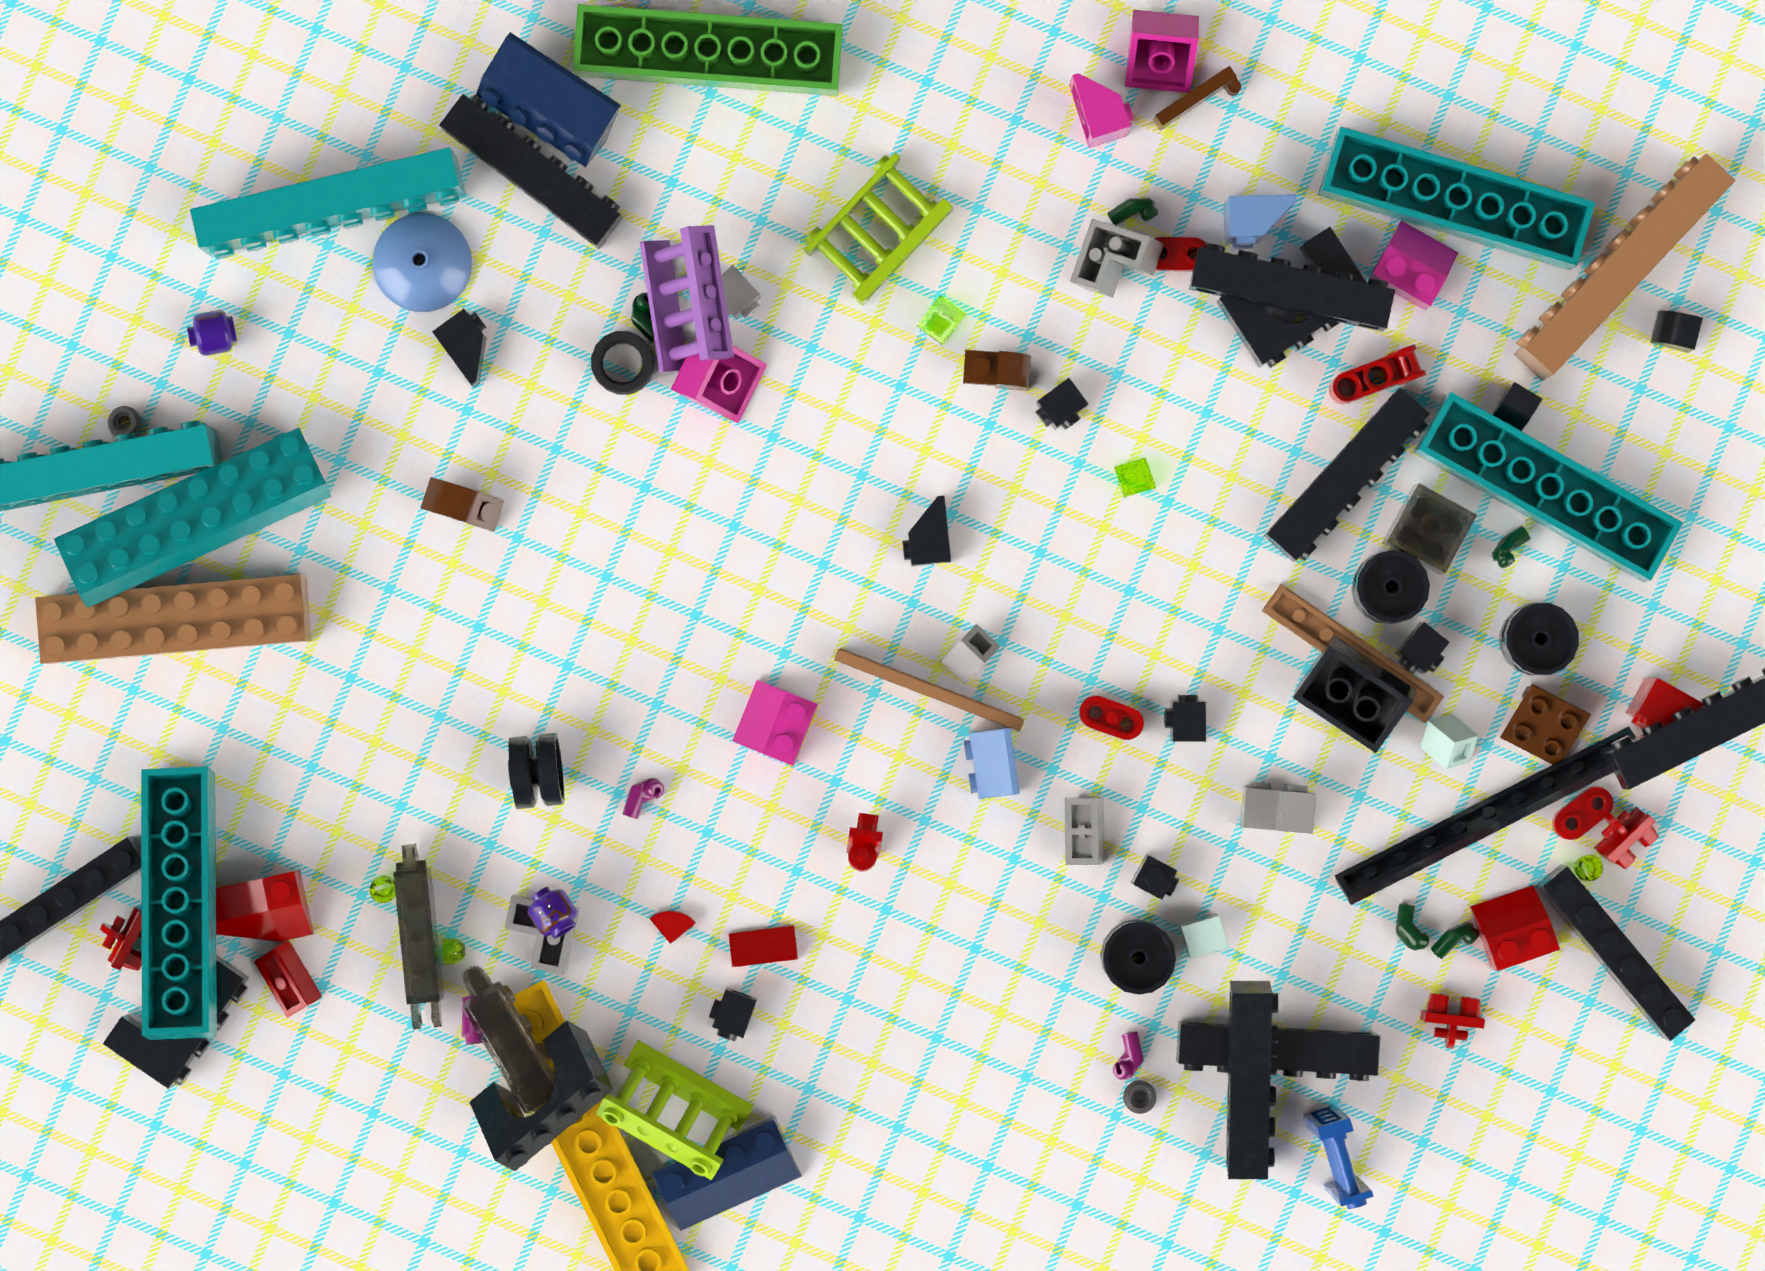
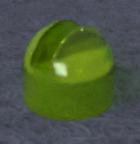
M1595 855L1581 856L1575 861L1573 867L1574 874L1582 881H1595L1602 875V862ZM1582 863L1584 864L1585 869L1590 876H1586V873L1582 867Z
M379 875L371 882L370 895L376 902L388 903L396 895L397 886L391 877ZM387 883L391 884L390 887H386L378 891H376L375 887L380 885H384Z
M445 938L442 940L443 965H454L464 960L466 947L459 939Z

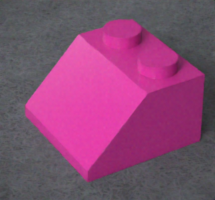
M1133 10L1125 87L1189 93L1191 91L1198 45L1199 16Z
M1079 73L1072 75L1069 87L1088 147L1092 148L1126 137L1132 126L1131 122L1134 121L1129 102L1123 103L1120 94Z
M1401 220L1368 278L1388 282L1387 288L1396 289L1395 294L1427 310L1431 307L1447 279L1458 252Z
M732 345L734 357L729 359L700 361L699 354L687 357L671 390L733 422L739 423L767 364Z
M756 680L732 741L794 766L818 704Z

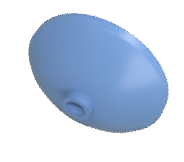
M429 213L410 214L394 221L379 237L373 253V272L381 291L396 305L414 312L436 311L452 303L465 289L472 270L471 251L460 230L447 219ZM418 254L425 256V263L421 266L414 264V258Z

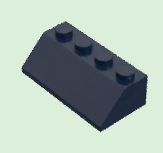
M511 32L506 36L484 72L476 92V96L481 98L487 105L496 108L513 122L522 125L537 135L542 141L551 144L563 152L569 159L578 162L585 168L606 143L621 107V104Z
M775 1115L723 1138L715 1155L724 1160L712 1180L695 1174L689 1167L677 1160L654 1169L652 1173L665 1205L681 1231L802 1177Z

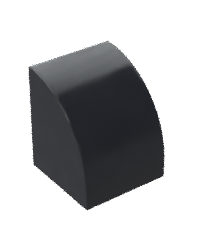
M1658 311L1650 343L1689 353L1695 350L1703 318L1681 312Z
M1513 382L1507 387L1492 415L1522 431L1543 399Z

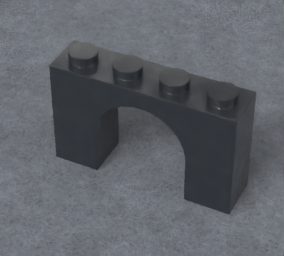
M1328 227L1300 246L1299 249L1308 263L1323 268V274L1335 276L1336 272L1350 273L1356 276L1355 281L1367 283L1331 227ZM1220 297L1217 300V304L1259 368L1266 363L1269 368H1272L1287 358L1284 352L1292 346L1299 350L1314 340L1311 335L1320 328H1323L1326 333L1340 324V322L1311 317L1299 323H1287L1274 318L1262 305L1226 297Z
M216 955L217 1031L222 1028L230 1015L226 1010L233 1001L238 1003L249 988L245 985L249 977L218 955ZM127 1014L121 1016L103 1042V1045L167 1089H170L176 1084L181 1086L192 1071L188 1067L195 1056L200 1059L211 1042L207 1040L208 1037L149 1040L142 1036V1024Z
M568 1020L542 1040L555 1069V1085L550 1098L540 1110L524 1117L514 1093L495 1082H492L469 1102L494 1161L513 1171L524 1166L528 1160L545 1146L549 1145L558 1135L573 1125L582 1115L613 1090L587 1032Z

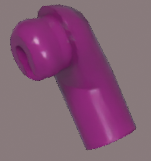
M648 778L632 785L622 815L638 819L642 804L649 800L660 798L664 793V785L656 778Z
M1137 1031L1121 1035L1125 1052L1113 1065L1112 1069L1114 1076L1119 1080H1127L1133 1077L1144 1061Z

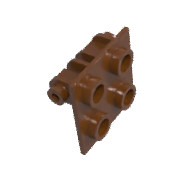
M1531 684L1530 687L1527 686L1522 694L1523 699L1500 738L1553 765L1565 759L1591 713Z

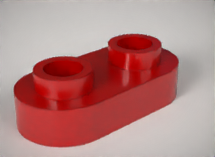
M1196 237L1154 238L1164 244L1163 248L1167 252V256L1164 259L1158 260L1155 271L1192 272L1195 260L1189 258L1188 250L1191 248L1198 249L1199 247L1205 248L1206 242Z
M1101 696L1086 698L1079 708V717L1084 725L1123 740H1131L1138 737L1144 727L1143 717L1138 710ZM1093 706L1100 707L1102 711L1101 716L1097 719H1093L1089 714V710ZM1124 717H1129L1133 722L1129 730H1124L1120 725Z
M1589 787L1555 813L1552 820L1554 832L1560 838L1566 840L1580 838L1601 822L1607 813H1611L1614 804L1612 795L1602 787ZM1595 797H1599L1602 800V806L1598 810L1592 807V800ZM1570 817L1576 820V827L1572 830H1569L1565 825L1566 820Z

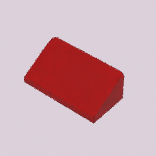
M794 925L729 933L732 968L798 959Z
M289 941L254 961L287 1018L322 997Z

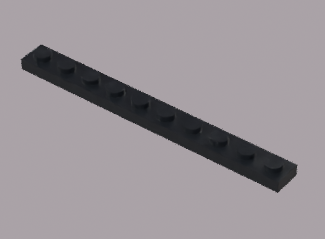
M1628 726L1334 875L1338 886L1349 904L1353 905L1614 772L1605 755L1606 752L1613 749L1611 743L1628 735L1632 740L1636 738L1635 734Z

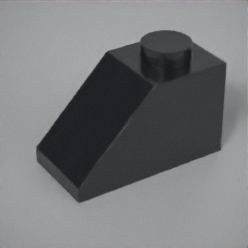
M462 309L433 330L432 333L470 385L475 388L480 384L487 340L482 331L487 327L476 312L470 315L465 309Z
M944 495L937 496L908 532L909 540L902 541L904 560H911V567L951 563Z

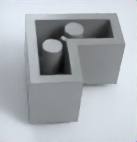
M1091 219L1070 282L1084 289L1113 298L1124 267L1154 275L1164 244L1150 236Z
M1251 781V788L1243 787L1240 827L1313 834L1316 794L1309 793L1308 786L1284 784V791L1271 790V783Z
M518 894L512 895L505 929L537 935L531 968L565 974L567 972L576 926L556 939L552 936H543L528 915V909L534 902L532 898ZM575 906L579 914L580 907Z

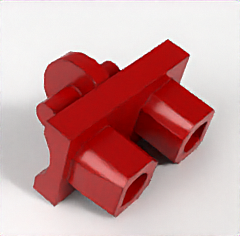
M1635 807L1629 814L1624 810L1617 818L1607 813L1603 818L1608 823V826L1601 832L1604 838L1594 849L1611 863H1616L1623 869H1627L1636 858L1629 849L1636 841L1644 847H1648L1659 838L1653 827L1656 821L1638 807Z
M859 813L857 828L850 827L846 853H848L850 866L859 872H866L872 869L877 858H879L883 832L877 831L878 815Z
M134 907L123 930L121 928L126 919L118 915L112 926L102 923L99 929L107 934L102 946L111 949L117 939L107 960L111 963V967L121 970L123 966L139 971L142 966V951L133 948L137 937L142 938L141 909Z
M1430 993L1426 1010H1421L1420 1020L1430 1023L1447 1024L1446 1028H1434V1037L1445 1038L1446 1048L1453 1049L1455 1040L1467 1041L1468 1031L1457 1030V1026L1484 1029L1485 1019L1480 1017V999L1461 997L1459 1014L1447 1013L1449 995Z

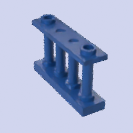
M1335 1105L1303 1114L1306 1127L1323 1141L1334 1181L1325 1183V1190L1340 1206L1346 1205L1347 1209L1366 1205V1199L1374 1197L1373 1192L1355 1175L1345 1143V1139H1347L1346 1133L1354 1131L1350 1117Z

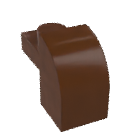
M965 350L963 384L995 386V389L1028 391L1031 356L1007 351Z
M430 477L421 509L494 532L504 500Z

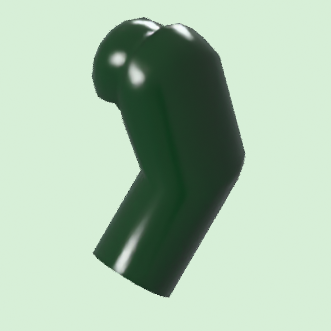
M1130 198L1108 211L1107 214L1111 222L1117 226L1138 213L1141 214V218L1144 221H1149L1158 215V209L1154 206L1155 202L1150 198Z
M644 292L633 300L631 321L653 343L655 340L648 294Z
M1523 526L1504 536L1492 552L1493 561H1497L1499 567L1507 568L1513 564L1515 557L1511 552L1531 539Z
M1399 904L1396 922L1397 936L1409 949L1414 951L1425 949L1429 944V937L1413 924L1415 906Z
M1465 921L1447 930L1434 943L1431 950L1437 957L1443 959L1461 939L1467 945L1473 944L1479 937V931L1472 927L1474 924Z

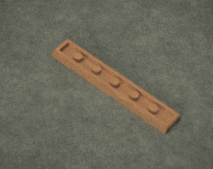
M1282 584L1277 587L1262 609L1263 613L1321 652L1331 637L1335 635L1416 689L1414 701L1407 712L1423 723H1427L1444 698L1441 693Z
M840 648L836 653L834 661L1018 732L1021 731L1024 723L1021 717Z

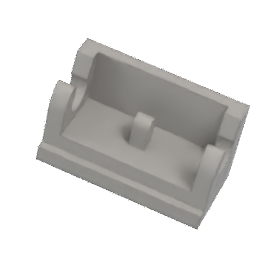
M1104 797L1065 798L1066 865L1104 864Z

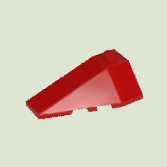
M300 870L216 888V935L281 942L314 934Z

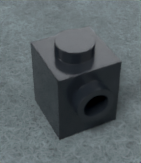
M1067 378L1036 402L1039 409L1035 413L1046 427L1052 425L1056 430L1062 426L1067 430L1081 419L1078 413L1088 406V402L1071 379Z
M1419 622L1395 654L1401 658L1398 663L1413 675L1416 671L1420 674H1424L1428 670L1434 672L1445 657L1441 653L1450 642L1427 623Z
M1178 695V702H1170V708H1165L1164 727L1170 728L1171 742H1206V702H1198V695Z
M1145 854L1130 883L1163 900L1165 894L1171 896L1179 882V879L1175 877L1178 870Z
M726 988L722 1000L715 999L709 1014V1018L714 1019L712 1027L718 1029L717 1035L732 1041H736L737 1036L744 1038L758 998Z

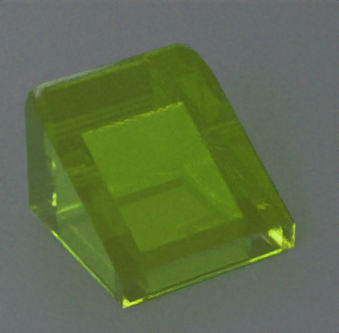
M940 295L933 302L917 327L943 346L962 322L966 313Z
M1146 457L1114 467L1123 499L1156 489Z

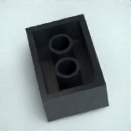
M1333 635L1297 685L1293 699L1377 753L1413 703L1416 689Z

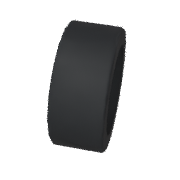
M615 331L604 336L595 345L591 355V369L597 382L607 391L617 395H630L642 390L650 381L654 371V356L649 345L639 335L629 331ZM617 344L631 345L641 355L642 368L640 373L631 381H614L604 370L603 359L605 354L611 347Z

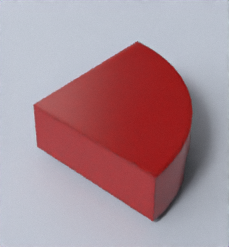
M664 911L649 918L670 944L696 923L690 916L678 911Z

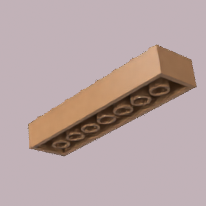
M1707 153L1699 159L1693 156L1689 161H1686L1673 174L1677 180L1675 182L1670 180L1651 198L1655 204L1652 207L1648 204L1644 209H1641L1628 222L1632 228L1629 231L1624 229L1609 242L1606 248L1610 252L1607 255L1602 253L1599 257H1596L1584 269L1587 276L1584 279L1579 277L1564 290L1561 296L1565 300L1561 304L1557 301L1554 305H1551L1539 317L1542 324L1538 328L1533 326L1531 329H1528L1516 342L1520 348L1514 355L1542 381L1553 376L1736 181Z
M301 574L128 589L89 608L85 606L79 594L35 597L40 664H59L312 642L306 576Z

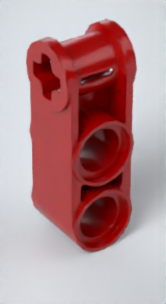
M1416 345L1404 347L1388 354V356L1341 373L1330 383L1329 394L1336 403L1349 404L1393 386H1400L1426 376V371L1421 370L1414 352L1417 349ZM1371 368H1378L1383 372L1384 382L1382 385H1374L1370 382L1368 373ZM1340 380H1348L1352 383L1354 388L1352 396L1344 397L1339 394L1337 385Z

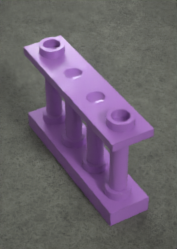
M714 225L681 228L682 242L670 246V240L640 242L659 373L678 372L687 357L699 354L700 361L722 360L734 357ZM684 256L687 275L675 279L672 259ZM689 289L692 308L680 311L677 292ZM694 321L697 341L685 344L683 324Z

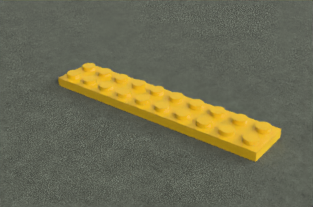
M546 979L485 1009L535 1112L546 1104L555 1085V1069L542 1040L566 1021ZM601 1100L573 1125L558 1135L551 1144L614 1270L691 1271L620 1128L606 1123L603 1118L595 1114L602 1102Z

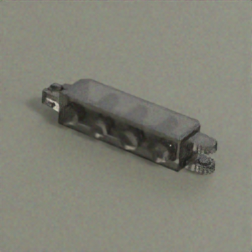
M405 844L401 846L403 862L396 863V871L393 872L406 1004H410L414 1030L422 1028L423 1019L420 1003L431 1002V1020L434 1028L442 1027L440 1001L444 999L432 873L430 867H427L426 860H419L417 844Z
M474 965L470 969H466L462 975L463 983L466 984L465 987L471 996L470 999L465 1001L463 1011L524 1113L532 1115L546 1104L554 1089L555 1072H553L547 1062L550 1057L541 1042L536 1043L530 1032L533 1031V1027L526 1015L523 1013L519 1015L513 1005L516 999L511 989L507 985L502 986L500 981L493 984L487 973H484L485 970Z

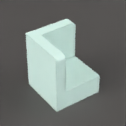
M1449 714L1428 721L1421 742V749L1445 769H1449L1470 762L1479 735L1456 716Z
M1218 914L1179 925L1187 955L1190 959L1228 947L1221 918Z

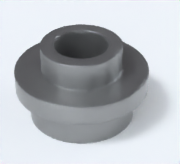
M128 406L114 409L108 418V427L114 436L135 433L136 436L142 426L139 413ZM124 417H129L131 420V425L127 429H122L120 426V421Z
M1136 1080L1125 1088L1123 1101L1131 1112L1143 1114L1154 1107L1156 1092L1148 1082ZM1137 1091H1143L1146 1094L1145 1100L1141 1103H1137L1133 1099V1095Z

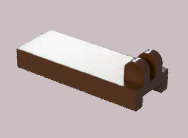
M1229 65L1157 113L1153 121L1161 131L1222 89H1225L1228 95L1236 96L1241 90V84Z

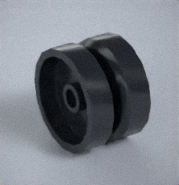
M1389 550L1372 555L1360 564L1353 576L1351 591L1355 605L1365 617L1376 623L1394 624L1410 620L1422 610L1428 600L1430 583L1427 571L1418 559L1406 552ZM1389 581H1393L1392 586L1397 588L1395 593H1389L1386 590V584Z
M1551 603L1527 604L1514 610L1504 620L1499 633L1500 650L1505 661L1518 672L1529 676L1551 675L1563 670L1574 659L1579 646V631L1573 618L1563 608ZM1538 633L1543 634L1540 638L1544 640L1543 645H1538L1535 642V636Z
M557 733L540 734L537 737L536 756H534L531 740L527 736L509 738L508 772L516 809L535 807L538 798V786L542 801L546 806L563 805L565 800L564 775Z
M1140 919L1123 921L1112 928L1103 940L1100 952L1102 968L1109 980L1124 992L1137 995L1153 993L1164 986L1173 974L1176 962L1174 944L1167 933L1152 922ZM1136 951H1142V954L1145 955L1143 962L1137 961L1135 963L1132 956Z

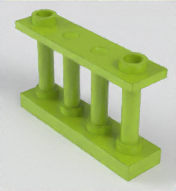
M896 152L890 158L884 155L873 167L876 173L822 230L817 226L804 240L808 244L804 250L809 257L818 249L854 283L852 286L856 290L852 293V297L861 306L869 300L953 211V206L944 198L939 203L934 200L931 202L895 168L900 162V156ZM885 177L922 211L920 215L924 219L916 227L912 224L908 226L872 192ZM862 201L899 235L898 239L901 243L893 251L889 248L885 250L849 216ZM839 225L877 259L875 263L878 267L870 275L867 272L862 273L827 240Z
M637 1040L624 1064L625 1067L632 1070L617 1097L615 1098L607 1094L595 1114L603 1118L606 1123L621 1128L684 1164L695 1174L712 1180L724 1160L715 1155L718 1147L730 1127L739 1131L753 1105ZM643 1077L660 1086L645 1114L627 1105ZM672 1094L689 1103L674 1131L657 1122ZM701 1110L718 1119L704 1147L686 1138Z

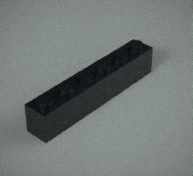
M462 94L439 124L441 129L597 249H600L623 219L621 214L617 212L620 206L606 195L602 199L591 192L594 186L582 176L578 175L574 179L565 171L568 166L554 155L548 159L541 154L539 150L542 146L531 137L526 135L522 139L515 134L513 130L516 127L502 115L496 119L486 112L489 106L480 98L473 95L469 99L466 95Z
M1206 243L1205 248L1199 247L1197 249L1189 290L1381 332L1385 331L1388 327L1396 290L1387 288L1388 282L1377 279H1369L1368 283L1355 281V275L1345 272H1336L1335 276L1322 273L1323 268L1313 265H1303V269L1290 266V261L1272 257L1270 262L1257 259L1258 254L1249 251L1239 250L1238 255L1225 252L1224 246Z
M1401 387L1398 388L1264 534V537L1292 562L1296 561L1299 557L1305 561L1317 548L1313 543L1321 533L1327 536L1338 525L1337 515L1343 509L1349 512L1360 501L1362 497L1358 495V492L1366 484L1371 488L1384 474L1380 468L1388 460L1394 463L1403 454L1406 448L1402 444L1410 435L1416 439L1428 426L1424 420L1430 413Z
M1765 668L1761 670L1763 675L1754 680H1751L1750 676L1734 682L1731 684L1733 690L1724 695L1717 691L1702 698L1703 705L1691 710L1690 706H1686L1671 714L1673 720L1661 725L1660 721L1653 722L1641 729L1642 735L1632 740L1628 735L1611 743L1613 749L1606 752L1605 755L1622 789L1630 790L1764 724Z
M135 836L125 838L0 920V964L141 872V844Z
M1560 864L1535 885L1663 1039L1673 1040L1695 1021V1018L1568 866Z
M1230 981L1226 1169L1228 1179L1268 1180V1167H1274L1275 1164L1274 1147H1269V1137H1275V1117H1270V1106H1276V1086H1270L1271 1075H1277L1276 1055H1271V1044H1277L1278 1042L1277 1024H1272V1013H1278V993H1272L1270 981Z
M1178 1021L1176 1062L1184 1064V1070L1203 1071L1204 1065L1217 1066V1072L1228 1073L1229 1024ZM1277 1027L1278 1042L1277 1044H1271V1055H1276L1277 1070H1283V1076L1303 1077V1071L1316 1072V1078L1336 1079V1073L1349 1074V1080L1369 1081V1075L1378 1076L1380 1035L1377 1033Z

